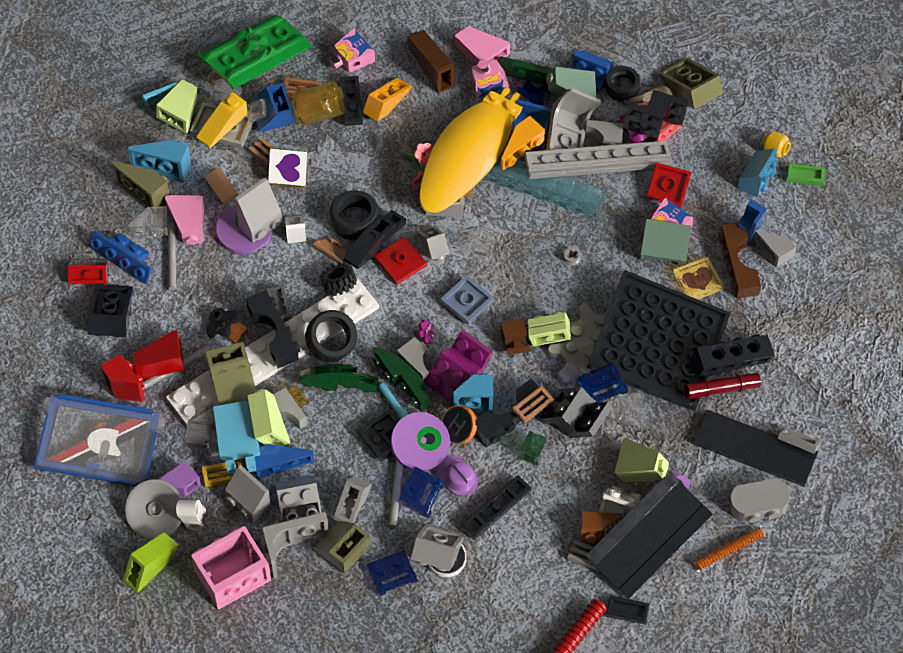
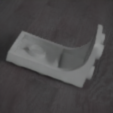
M569 88L552 104L546 150L583 148L587 120H589L594 110L600 106L601 100L577 89Z
M315 512L307 517H294L290 521L274 522L270 526L262 527L263 535H260L261 546L273 578H278L275 559L283 548L322 538L329 533L326 512Z

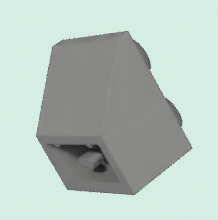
M314 475L275 483L282 522L290 521L294 517H307L315 512L322 513Z

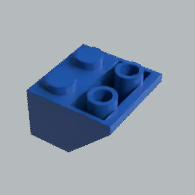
M284 82L265 87L250 101L254 117L255 113H257L256 116L258 117L263 112L261 117L255 118L260 133L295 124L294 110Z

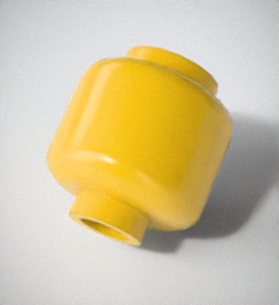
M776 131L765 135L762 140L764 150H778L777 158L787 155L791 146L789 138Z

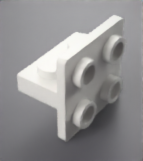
M612 486V488H608L603 493L599 512L622 514L623 518L642 499V495L634 492L628 494L623 492L622 488Z

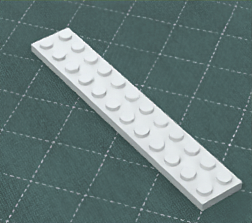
M358 278L357 284L353 285L354 288L348 289L349 292L346 293L344 291L342 295L338 293L337 296L329 295L284 323L285 327L289 326L292 332L291 338L293 342L296 341L299 345V358L310 352L306 345L305 332L309 322L317 314L326 310H337L347 314L354 323H357L379 309L377 301ZM324 321L317 327V340L321 345L344 331V329L336 322ZM275 330L245 347L255 386L286 367L277 369L270 355L269 344L276 336ZM209 370L166 396L168 403L187 428L214 412L213 406H219Z

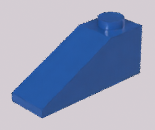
M270 444L265 446L259 445L260 456H255L257 470L255 472L259 479L315 462L313 450Z

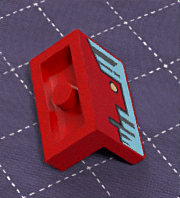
M71 260L68 264V283L107 284L108 260Z

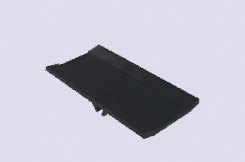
M669 471L585 556L629 599L713 513Z

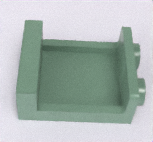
M646 219V224L641 226L640 236H644L643 243L639 242L637 254H641L640 260H644V258L678 262V266L685 267L691 225Z

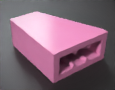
M470 26L459 30L455 35V47L473 65H477L481 60L490 61L495 59L498 62L500 56L507 57L510 54L509 42Z
M165 195L168 212L175 223L183 244H202L203 196Z

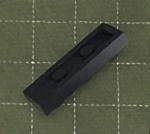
M340 77L345 126L363 125L359 77Z

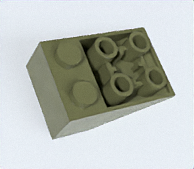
M240 342L205 351L219 405L247 401L248 395L253 394L256 388L244 343Z

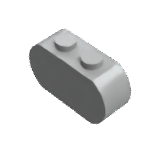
M777 478L737 485L731 493L729 501L730 513L740 522L749 521L754 523L763 518L775 519L787 509L790 499L789 488L783 481Z

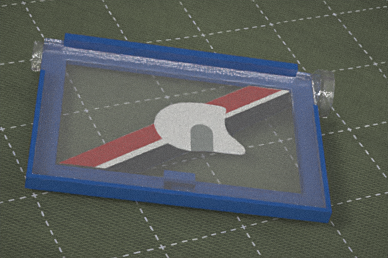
M51 394L50 398H45L44 409H47L34 469L137 486L147 481L157 432L164 433L167 413L63 394Z

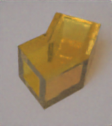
M297 385L288 390L300 408L308 404L305 394Z

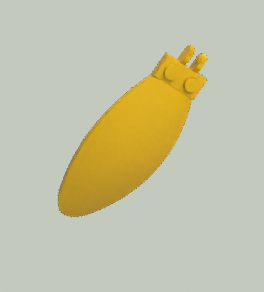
M506 87L501 95L490 91L481 103L462 112L444 129L431 151L423 174L419 192V201L423 210L437 213L448 208L471 190L490 171L508 142L513 121L522 111L523 107L516 104L520 97L519 93L516 92L511 100H508L506 97L510 93L509 88Z

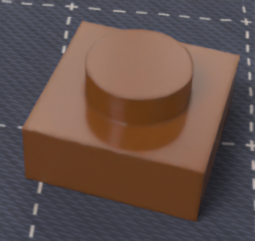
M239 322L231 324L230 336L225 338L236 344L248 330Z

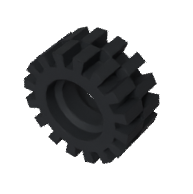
M345 262L342 265L337 263L336 266L333 264L331 268H325L326 271H322V275H320L324 290L329 295L337 296L338 293L342 295L344 291L346 293L349 292L348 289H353V285L357 284V278L352 266Z

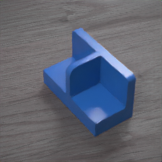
M753 200L748 202L745 212L738 222V227L749 233L748 243L753 240L756 230L760 229L767 208Z

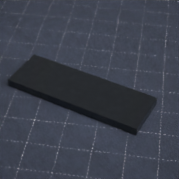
M707 410L693 445L805 487L818 455V451L813 454L778 439V436L710 410Z

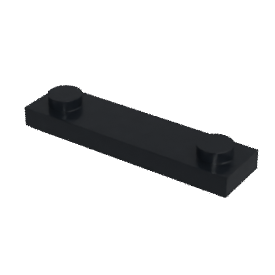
M517 475L467 518L460 527L475 541L530 493L532 487Z

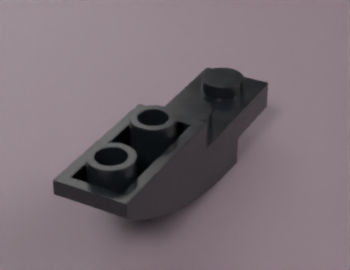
M393 210L385 216L380 215L354 242L345 255L344 261L356 269H360L382 250L383 243L406 225L407 219Z

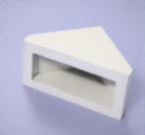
M304 216L285 217L287 242L306 241Z

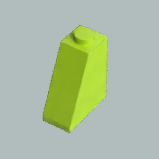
M164 532L131 553L123 581L138 593L174 559L179 544Z

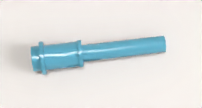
M385 383L380 384V391L397 414L396 418L400 421L408 415L407 410L402 409Z

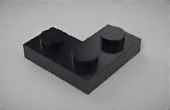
M387 410L357 430L358 435L380 462L393 454L391 441L387 436L393 432L394 427L399 421L390 410Z

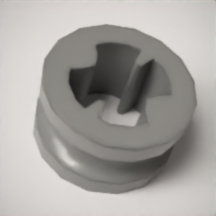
M576 247L567 248L564 252L565 262L571 266L579 264L581 261L580 250ZM569 254H571V255H575V254H576V258H575V259H574L573 257L569 258Z

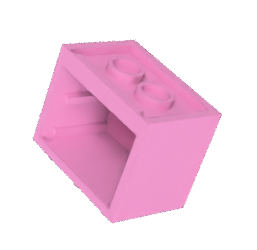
M245 526L235 528L229 535L215 539L210 545L197 549L191 555L194 571L218 610L271 581L269 564Z

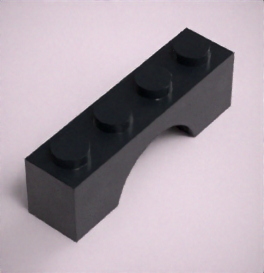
M266 290L246 298L247 310L254 323L267 324L276 331L275 338L269 344V351L277 369L298 361L299 345L296 341L293 342L289 326L285 327L283 323L285 321L281 311H277L274 297L269 296Z
M532 378L516 389L517 403L539 387ZM540 392L529 402L523 405L519 410H524L527 406H529L536 399L542 396L543 393ZM546 398L542 400L539 404H537L535 407H533L530 411H528L524 416L526 417L536 408L542 405L546 401ZM486 411L475 420V425H477L475 436L488 447L491 444H496L505 433L512 432L522 420L518 419L517 414L512 411L503 415H495Z

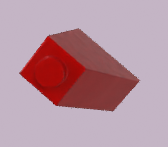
M174 330L133 353L134 362H131L133 372L139 373L142 379H148L183 371L182 342L178 331Z

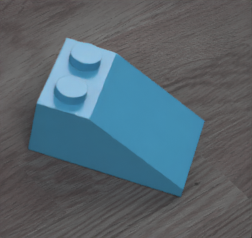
M168 140L128 147L131 165L154 170L159 175L163 174L167 179L185 182L191 167L188 144L181 141Z

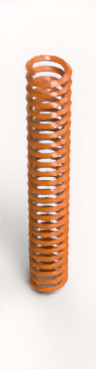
M762 526L695 560L694 566L696 570L705 569V567L710 566L713 562L716 563V561L724 559V556L727 557L732 552L735 553L740 548L743 549L746 545L748 546L751 542L754 543L759 538L762 539V537H765L761 529Z

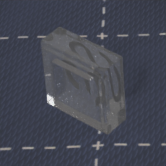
M261 98L247 105L248 121L253 123L267 116L265 100Z

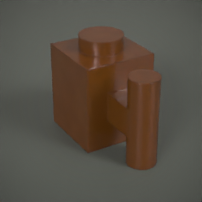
M523 318L501 322L500 332L504 347L507 348L508 356L531 351L530 344H527L529 327L525 325Z

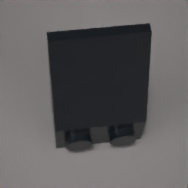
M95 284L87 315L88 335L126 337L133 286Z

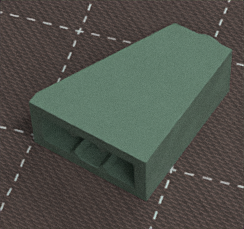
M554 67L548 72L546 77L548 90L561 97L569 88H573L596 98L594 71Z

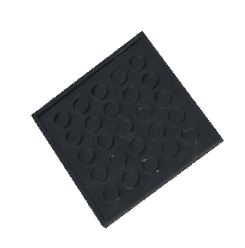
M624 270L586 368L695 411L700 398L686 399L683 390L684 385L707 380L708 375L698 376L692 354L702 344L709 346L721 341L730 312Z

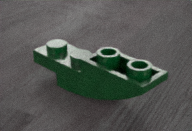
M378 347L373 348L374 357H372V360L377 367L380 366L383 370L382 373L386 381H390L393 386L399 384L401 389L410 395V401L413 406H417L421 412L427 409L428 399L422 392L424 390V380L409 364L393 353Z
M327 364L300 371L298 383L306 387H318L325 391H336L337 386L342 385L348 389L356 388L366 393H376L379 377L361 374V366Z

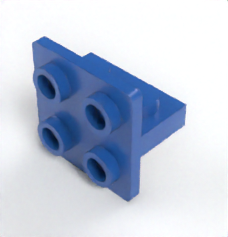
M577 50L574 54L573 67L571 69L594 71L596 90L600 91L606 81L607 73L614 67V62L584 50Z

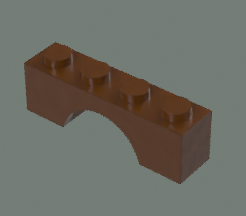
M738 223L724 224L721 227V232L718 233L719 243L723 244V259H727L728 276L731 275L732 278L731 290L735 292L736 298L758 296L761 284L757 270L745 266L737 255L747 246V232L739 228Z

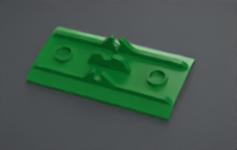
M275 14L252 27L247 26L246 30L241 29L238 34L196 55V58L211 67L234 90L310 49L312 45L305 36L285 19Z

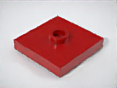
M656 162L646 199L662 203L666 198L679 208H682L692 172Z
M403 237L375 255L377 263L396 285L427 266L426 260L406 237Z

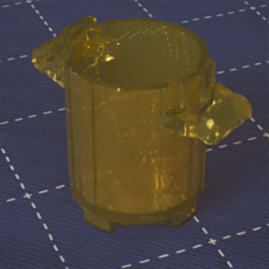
M334 80L297 91L291 95V97L296 99L294 113L296 118L301 117L303 121L302 126L336 117L345 112L343 91L341 86L338 87Z

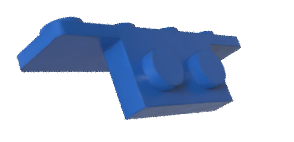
M92 231L88 244L89 247L144 284L149 281L152 268L142 262L148 258L149 252L121 233L108 239L98 231Z

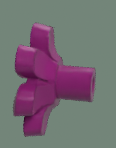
M427 319L422 320L419 323V330L414 331V336L416 338L421 337L424 343L432 344V338L435 337V332L431 331L434 328L433 323L428 324Z

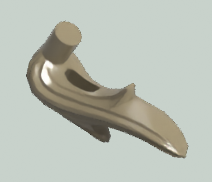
M658 86L646 89L644 93L626 99L623 103L627 106L629 102L635 104L648 103L653 90L669 95L673 94L667 86Z

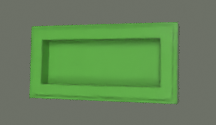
M788 163L786 182L823 186L825 167Z

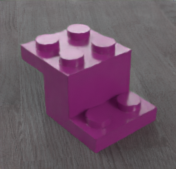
M465 330L459 332L453 346L439 353L425 384L454 404V391L472 375L483 373L493 351Z

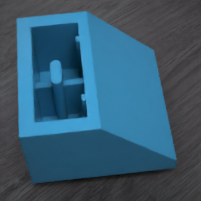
M778 150L755 151L739 178L738 189L757 198L761 191L765 192L768 186V179H772L776 172L775 167L779 159L776 158Z

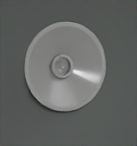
M157 479L144 481L134 487L127 497L125 504L127 522L134 532L144 538L154 539L164 532L169 536L178 529L182 522L177 516L176 505L178 500L183 499L178 490L168 482Z

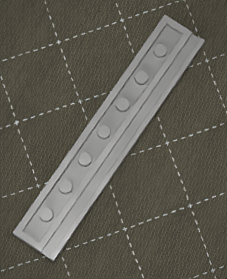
M667 141L525 152L524 154L529 179L654 169L656 162L668 166L673 164L670 159L671 155Z

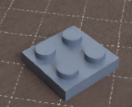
M466 275L440 299V302L469 325L494 302V297Z

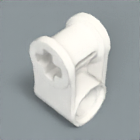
M178 500L176 513L178 518L185 524V527L190 530H202V519L206 509L202 506L199 500Z

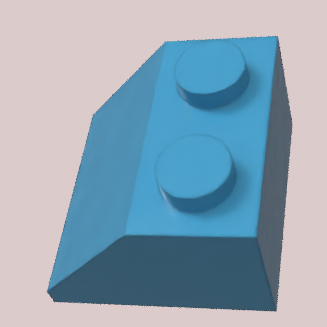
M486 373L472 375L454 391V406H467L474 414H484L486 411L492 413L493 375Z

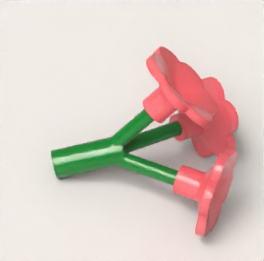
M430 143L418 144L414 154L408 151L404 153V158L413 161L418 171V177L412 180L415 189L421 187L424 172L421 171L420 165L427 164L433 149Z

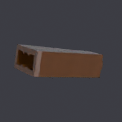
M423 29L409 35L408 47L437 93L439 94L454 87V65Z

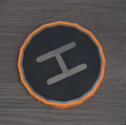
M452 406L443 415L442 422L446 426L450 442L453 444H465L475 435L477 425H475L476 416L467 406Z

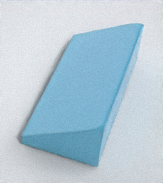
M177 82L142 95L141 100L144 106L149 107L159 103L177 85Z

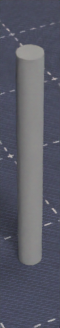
M173 222L168 223V289L170 291L176 290L175 223Z
M206 345L183 359L184 367L206 355L205 351L211 350L210 346ZM173 373L148 378L143 381L142 385L147 389Z
M397 459L395 462L389 527L391 528L397 527L403 464L399 463Z

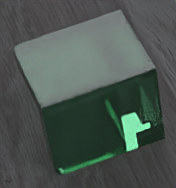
M529 431L520 449V459L538 466L547 438Z

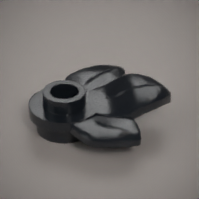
M214 309L209 315V324L206 328V334L209 339L214 338L217 334L229 337L231 324L240 322V315L234 310Z

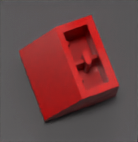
M119 354L101 365L105 385L115 398L137 402L145 401L144 392L146 391L142 385L144 383L139 373L135 374L133 372V366L128 359H124Z

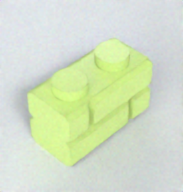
M555 312L548 316L538 315L533 319H528L529 339L533 347L571 340L570 321L566 312Z

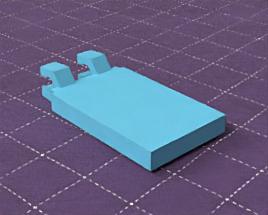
M249 401L213 406L221 462H226L229 476L234 475L236 472L235 460L243 458L246 459L248 472L257 471L255 456H260L259 442L254 436Z

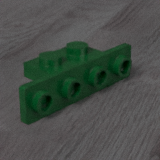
M499 57L498 63L507 76L548 86L546 77L552 69L517 59Z

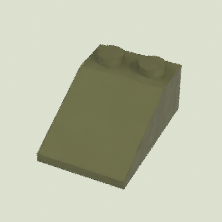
M688 57L659 72L661 79L677 97L689 100L688 106L693 109L699 108L723 94L720 75Z
M117 161L112 162L116 184L154 215L166 206L165 195H170V190L168 188V180L163 174L159 175L156 171Z

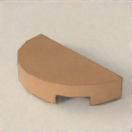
M333 238L319 239L312 244L314 249L336 263H341L342 265L345 262L346 252L344 245L340 241Z

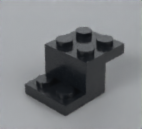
M653 90L648 107L629 102L623 127L633 132L643 133L648 137L659 138L664 121L673 125H683L689 100Z
M582 387L559 389L552 396L554 401L543 410V414L539 419L543 424L556 423L570 438L593 437L613 408V405L609 401L596 402Z

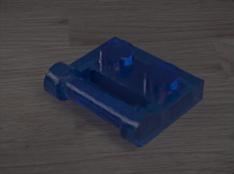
M613 362L578 377L580 386L596 402H602L616 395L628 393V388ZM614 384L617 385V387L596 396L593 394Z
M414 466L397 502L418 512L421 516L429 518L432 513L431 508L439 491L443 489L445 482ZM428 483H430L433 487L425 504L422 505L419 502Z
M404 550L367 564V569L380 596L405 584L418 582ZM405 572L407 573L406 576L398 578L386 584L381 583L382 581L393 578Z

